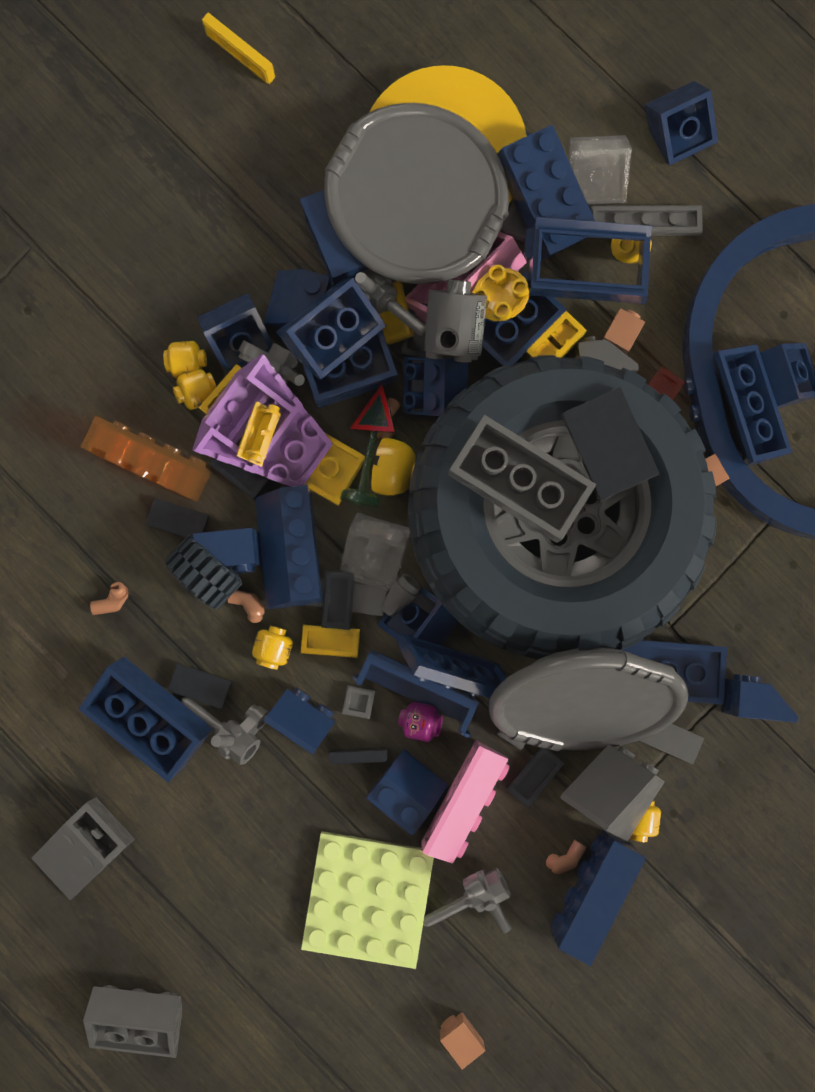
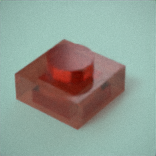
M661 366L648 385L661 395L665 393L673 400L685 381Z

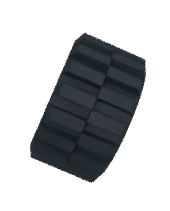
M188 535L164 560L170 573L188 591L204 604L214 609H219L242 585L239 575L232 568L222 564L203 545L193 540L192 535Z

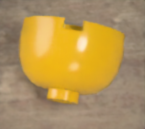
M384 437L376 452V456L380 457L378 464L373 465L371 485L374 493L393 496L404 493L409 489L412 472L416 463V455L413 449L405 442Z

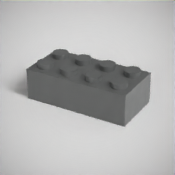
M486 415L483 416L448 473L453 479L556 543L564 538L596 486L594 482Z

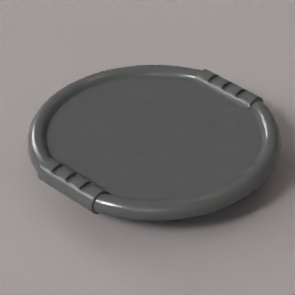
M392 104L378 108L361 117L355 123H351L324 170L325 205L332 227L342 244L364 266L386 278L399 282L433 284L456 278L468 272L485 260L509 215L507 178L501 160L491 143L474 125L463 117L447 109L430 104Z
M572 649L541 658L530 666L507 677L491 695L489 714L494 725L505 735L509 736L511 740L557 752L560 750L604 749L608 745L616 747L633 743L665 729L676 721L686 708L688 690L684 680L671 666L617 649Z

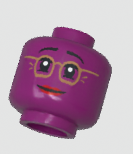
M412 702L406 710H401L398 725L402 727L405 737L430 742L434 737L439 736L443 716L439 714L437 707L434 705Z

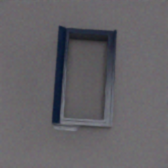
M536 217L533 227L527 229L525 236L524 255L530 260L529 296L646 303L648 298L650 243L653 226ZM542 234L640 241L636 285L540 278Z
M371 650V653L368 654L360 674L355 673L352 679L360 686L366 678L416 702L436 706L438 712L459 721V734L470 737V731L467 728L479 702L474 700L475 696L458 688H445L431 680L421 681L412 675L409 666L374 650Z

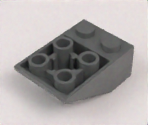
M96 797L84 804L32 857V860L71 901L135 839Z

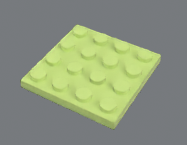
M321 831L301 950L416 969L434 857L424 854L422 848Z

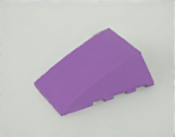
M261 353L234 374L201 421L193 451L292 487L306 483L333 443L312 416L307 413L299 399L293 395L282 377L270 365L265 355ZM255 401L269 406V404L278 406L281 413L262 467L236 456Z

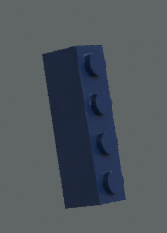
M758 345L715 352L714 363L747 465L752 466L792 453Z
M308 484L278 488L256 497L266 609L323 603L313 499Z

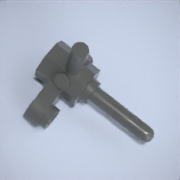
M371 269L359 272L356 275L355 281L379 314L390 311L419 336H425L426 326L396 302L398 291L394 289L393 281L380 274H376Z
M245 340L242 341L238 350L240 351L239 358L251 362L262 353L276 373L282 377L286 385L288 381L297 386L304 383V376L295 370L299 360L291 351L273 343L268 353Z
M188 697L181 699L180 702L213 728L214 736L211 739V744L214 747H218V752L222 757L228 760L232 758L242 765L246 764L254 756L260 745V739L255 734L266 724L264 719L270 713L261 705L256 706L254 704L245 713V720L241 725L235 720L221 723Z
M498 868L486 872L485 869L477 871L463 879L464 896L425 915L423 921L424 926L430 927L470 907L471 909L475 908L479 913L484 910L490 911L501 934H505L512 927L499 903L510 898L511 893L508 884Z

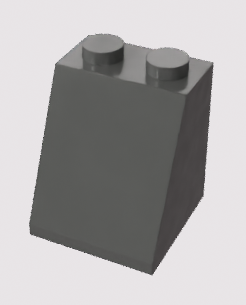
M608 745L563 792L560 798L606 831L628 841L665 781L656 776L659 770L649 763L643 761L639 765L633 761L636 755L624 747L620 746L616 750Z

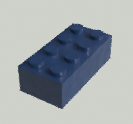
M553 124L503 147L497 153L505 171L509 192L526 229L533 227L536 217L595 221ZM542 234L541 260L589 237Z
M122 657L107 667L79 707L82 713L168 783L183 770L213 730L211 726L126 657Z
M603 830L601 836L597 835L594 838L590 850L593 852L588 861H583L577 872L579 879L574 888L571 886L566 892L563 901L566 904L561 914H555L550 925V929H552L551 934L558 949L589 966L592 965L646 860V857L635 846Z

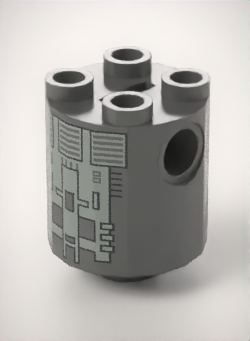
M448 280L447 290H429L424 351H426L427 358L443 359V356L449 357L453 355L454 361L471 362L472 360H478V356H481L487 295L470 293V281ZM452 333L456 336V342L452 339Z

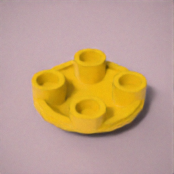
M494 265L489 269V272L478 280L472 293L487 295L486 319L506 321L515 317L524 309L529 299V286L526 278L518 271L504 268L502 265Z

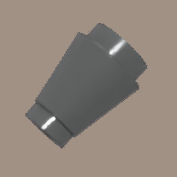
M403 574L401 578L397 577L381 605V609L387 615L394 617L419 597L418 592L421 590V586L407 574Z

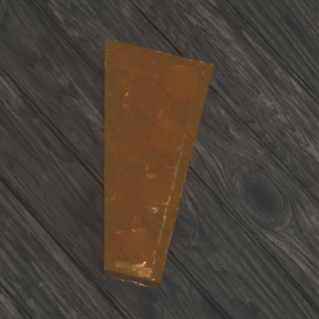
M95 416L81 448L198 502L211 474V471L205 468L206 462L194 456H191L188 460L180 456V450L168 444H165L163 448L154 444L156 439L140 432L139 435L129 432L130 427L114 420L112 424Z

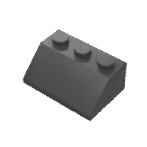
M112 985L94 986L83 1019L89 1048L176 1058L182 1018L181 996H176L171 992H162L161 994L148 993L143 989L121 990Z

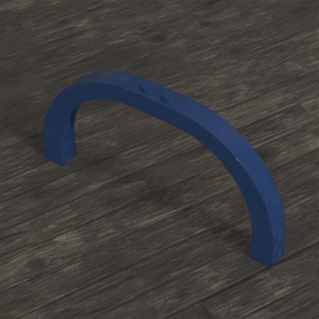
M815 204L784 210L766 217L738 235L718 255L704 273L690 301L684 322L682 349L686 377L683 380V386L686 395H689L691 400L689 407L690 418L696 424L698 435L705 448L706 458L716 454L730 478L724 481L722 485L745 509L762 521L789 534L815 540V509L800 505L776 493L752 472L738 452L726 421L712 351L714 318L718 304L729 282L743 266L765 252L789 244L815 240Z

